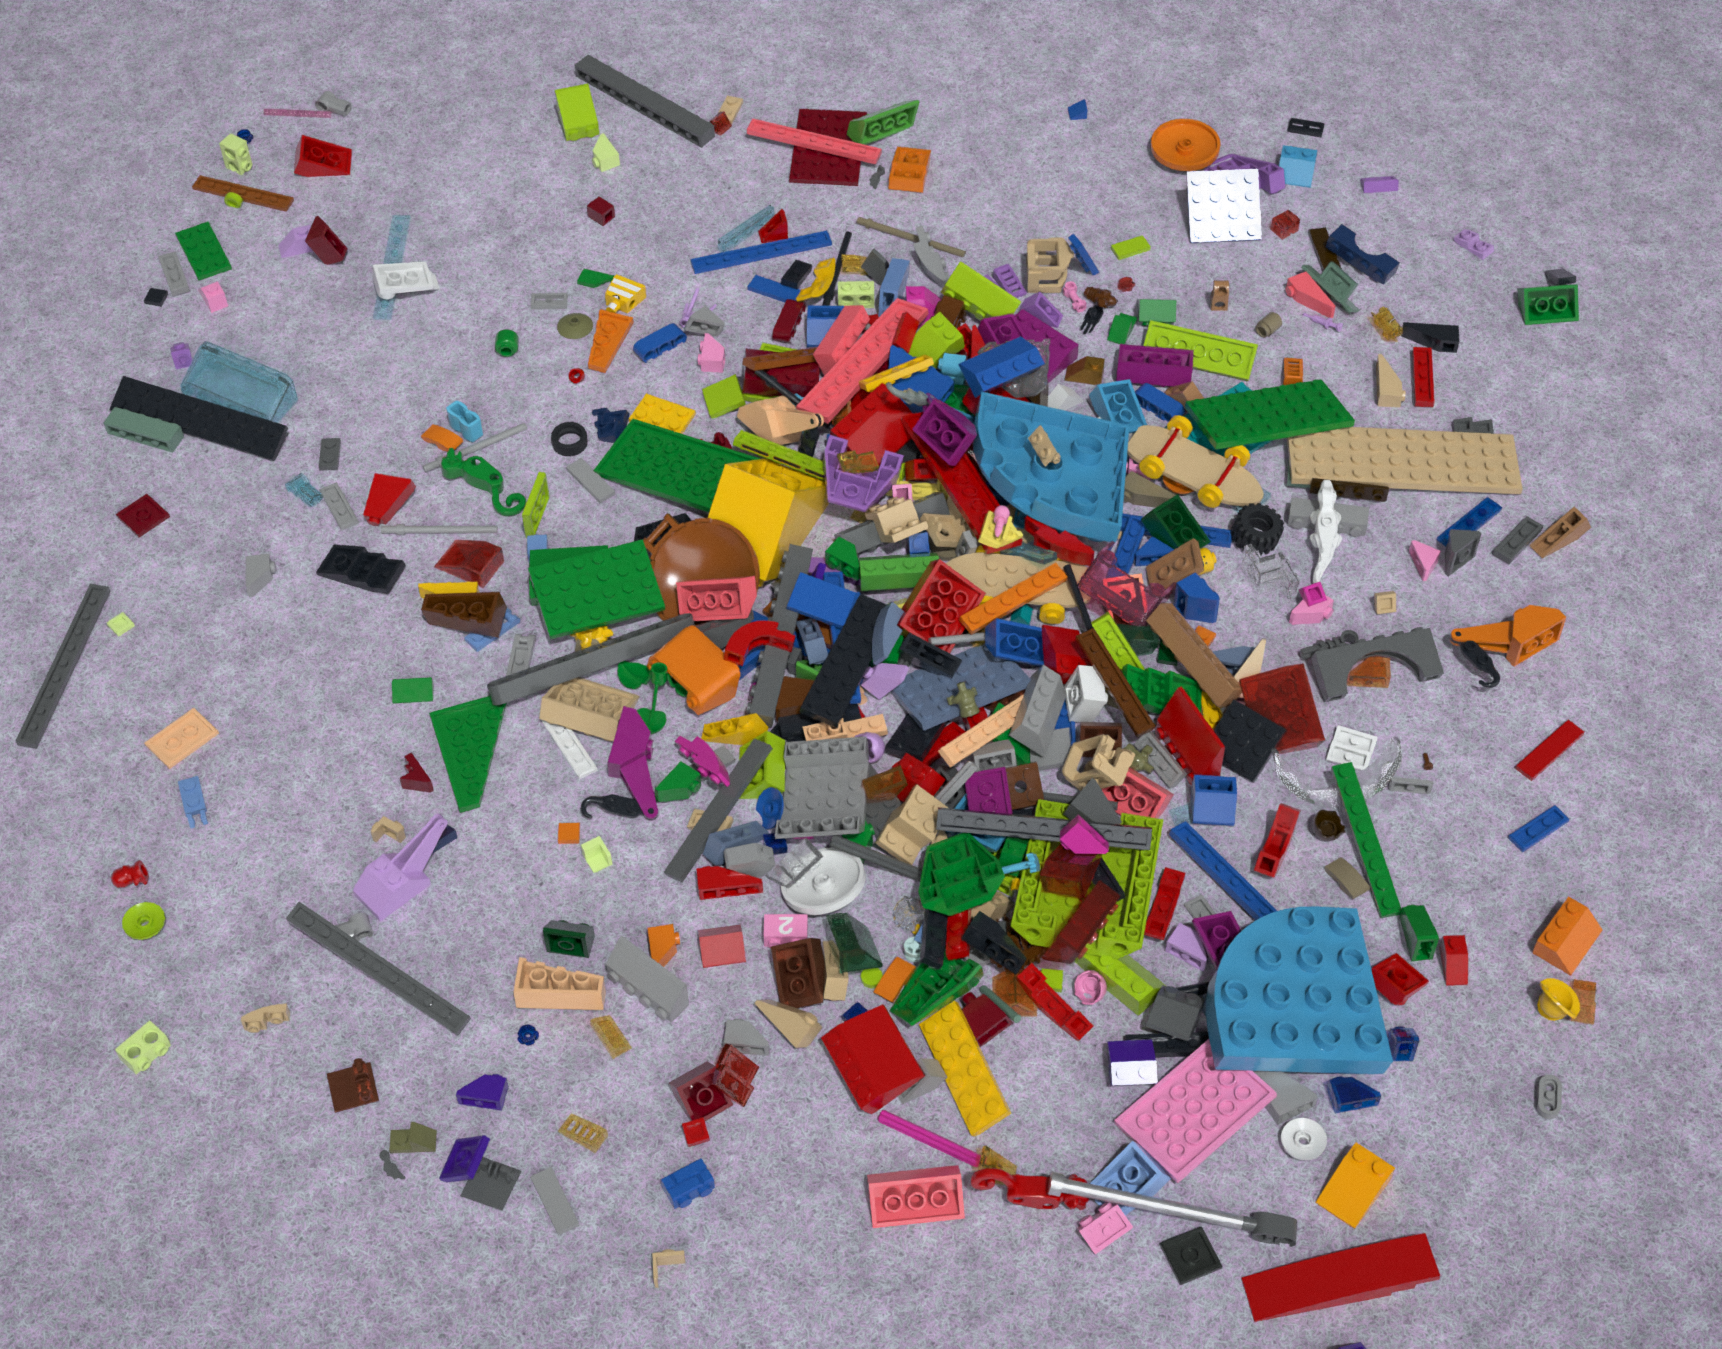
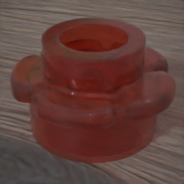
M1123 277L1118 281V289H1122V292L1132 291V288L1135 286V282H1133L1131 277Z

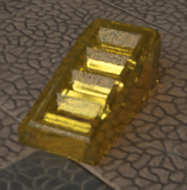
M572 1113L558 1130L562 1135L593 1153L598 1151L608 1137V1132L605 1128ZM573 1121L576 1122L571 1131L567 1130ZM579 1126H583L579 1133L576 1134L575 1132ZM587 1129L590 1130L585 1137L582 1136ZM595 1133V1137L590 1140V1137Z

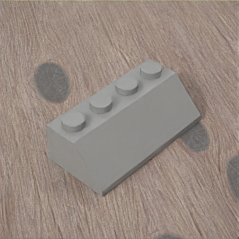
M1042 665L1030 677L1031 680L1027 685L1009 736L1039 755L1044 756L1061 712L1066 693L1060 675Z
M621 936L618 939L606 963L607 977L613 983L619 982L623 985V989L630 996L636 995L644 1007L653 1008L661 1020L667 1019L672 1023L689 1006L687 984L625 937Z

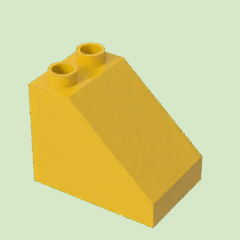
M767 458L725 464L708 518L724 521L734 526L750 541L759 563V587L763 586L764 581L778 578L780 567H785V563L782 562L784 551L789 550L790 544L802 545L828 506L825 481L783 464H778Z

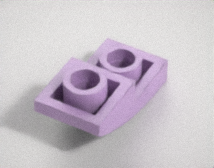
M1464 229L1454 237V241L1458 245L1482 260L1494 252V245L1479 240V234L1471 230Z

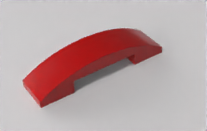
M1165 867L1159 890L1146 922L1144 935L1160 940L1165 939L1183 886L1185 872Z
M1033 963L1016 977L1023 990L1035 1005L1075 1040L1079 1041L1094 1027L1079 1010L1075 1012L1045 982L1047 978Z

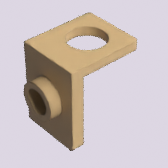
M666 1249L662 1252L652 1253L655 1288H659L658 1266L686 1263L684 1250Z

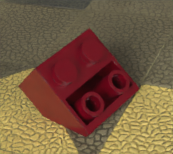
M315 216L305 242L324 264L331 265L343 261L348 248L319 216Z

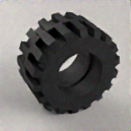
M1261 503L1245 505L1239 510L1232 525V540L1236 542L1238 548H1242L1243 552H1249V555L1257 553V556H1262L1263 552L1265 555L1269 554L1270 550L1273 551L1281 538L1284 531V522L1281 520L1280 514H1276V510L1270 509L1268 505L1263 506Z

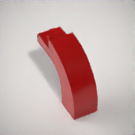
M751 622L740 627L730 637L725 648L724 660L743 666L748 653L760 645H770L792 652L796 636L790 632L778 630V622Z
M1283 803L1279 804L1270 834L1259 853L1254 871L1273 878L1277 875L1293 838L1301 810Z

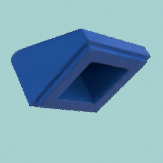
M1085 99L1068 107L1070 120L1087 119L1088 110Z

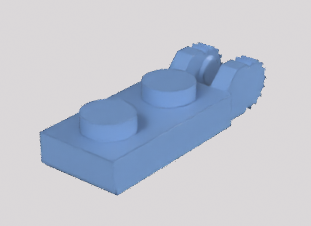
M195 776L178 781L185 815L188 818L190 828H195L196 823L193 815L196 814L201 815L200 819L203 825L208 824L207 809L199 777Z

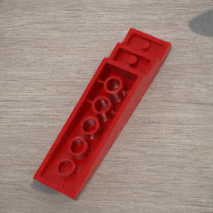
M1426 1233L1299 1261L1245 1276L1241 1279L1254 1322L1391 1296L1393 1292L1414 1289L1416 1284L1439 1280L1440 1273Z

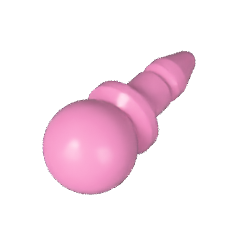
M1003 505L998 506L994 511V522L996 523L994 531L996 537H999L1002 533L1003 525L1007 523L1010 515L1009 509Z

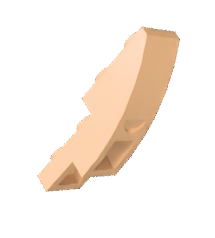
M883 714L844 722L842 718L838 728L823 722L803 727L806 741L851 738L865 732H874L879 736L888 735Z

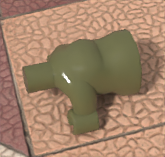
M964 681L957 683L959 693L955 697L951 695L946 698L948 705L958 704L961 718L979 713L980 710L974 698L977 695L976 688L967 689Z
M1129 743L1124 749L1135 753L1130 768L1135 771L1144 770L1151 774L1154 767L1148 763V756L1153 751V748L1146 745L1142 752H1139Z

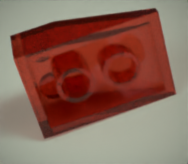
M455 540L434 568L467 582H478V586L484 588L504 563L503 551L501 547L487 541Z
M1060 843L1046 859L1040 873L1044 892L1085 899L1103 854H1075L1071 849H1065Z

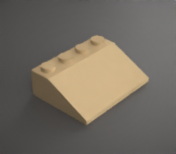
M577 677L553 686L542 697L539 719L549 724L564 726L569 730L584 732V734L589 736L594 735L603 738L605 741H614L623 706L635 708L640 696Z

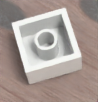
M1078 665L1064 686L1069 721L1093 722L1103 706L1107 704L1108 694L1105 692L1104 684L1092 666Z

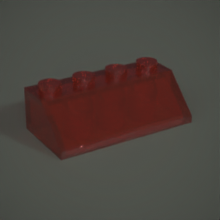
M1099 880L1080 903L1042 958L1046 961L1072 964L1076 958L1081 959L1088 950L1085 947L1086 944L1091 945L1099 935L1096 933V930H1102L1109 921L1106 916L1108 914L1112 916L1119 905L1116 902L1120 895Z

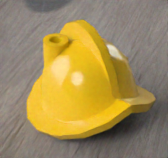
M1555 978L1542 980L1539 986L1543 992L1539 996L1537 1003L1540 1015L1552 1021L1562 1019L1567 1015L1576 1019L1580 1012V1002L1573 989L1563 981Z

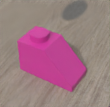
M1079 814L1060 830V843L1065 849H1071L1075 854H1106L1109 851V843Z

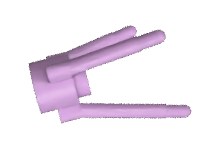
M696 288L690 305L688 303L685 304L682 318L679 321L683 328L689 317L694 313L692 308L699 288ZM714 304L709 309L713 311L717 304Z

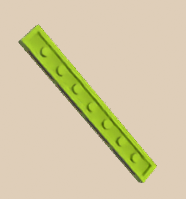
M743 430L733 440V446L825 481L823 461Z

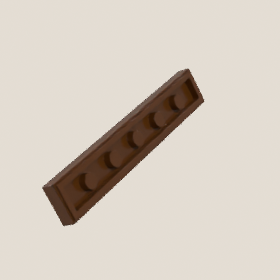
M1092 628L1077 635L1075 640L1136 737L1154 730L1155 724L1095 629Z

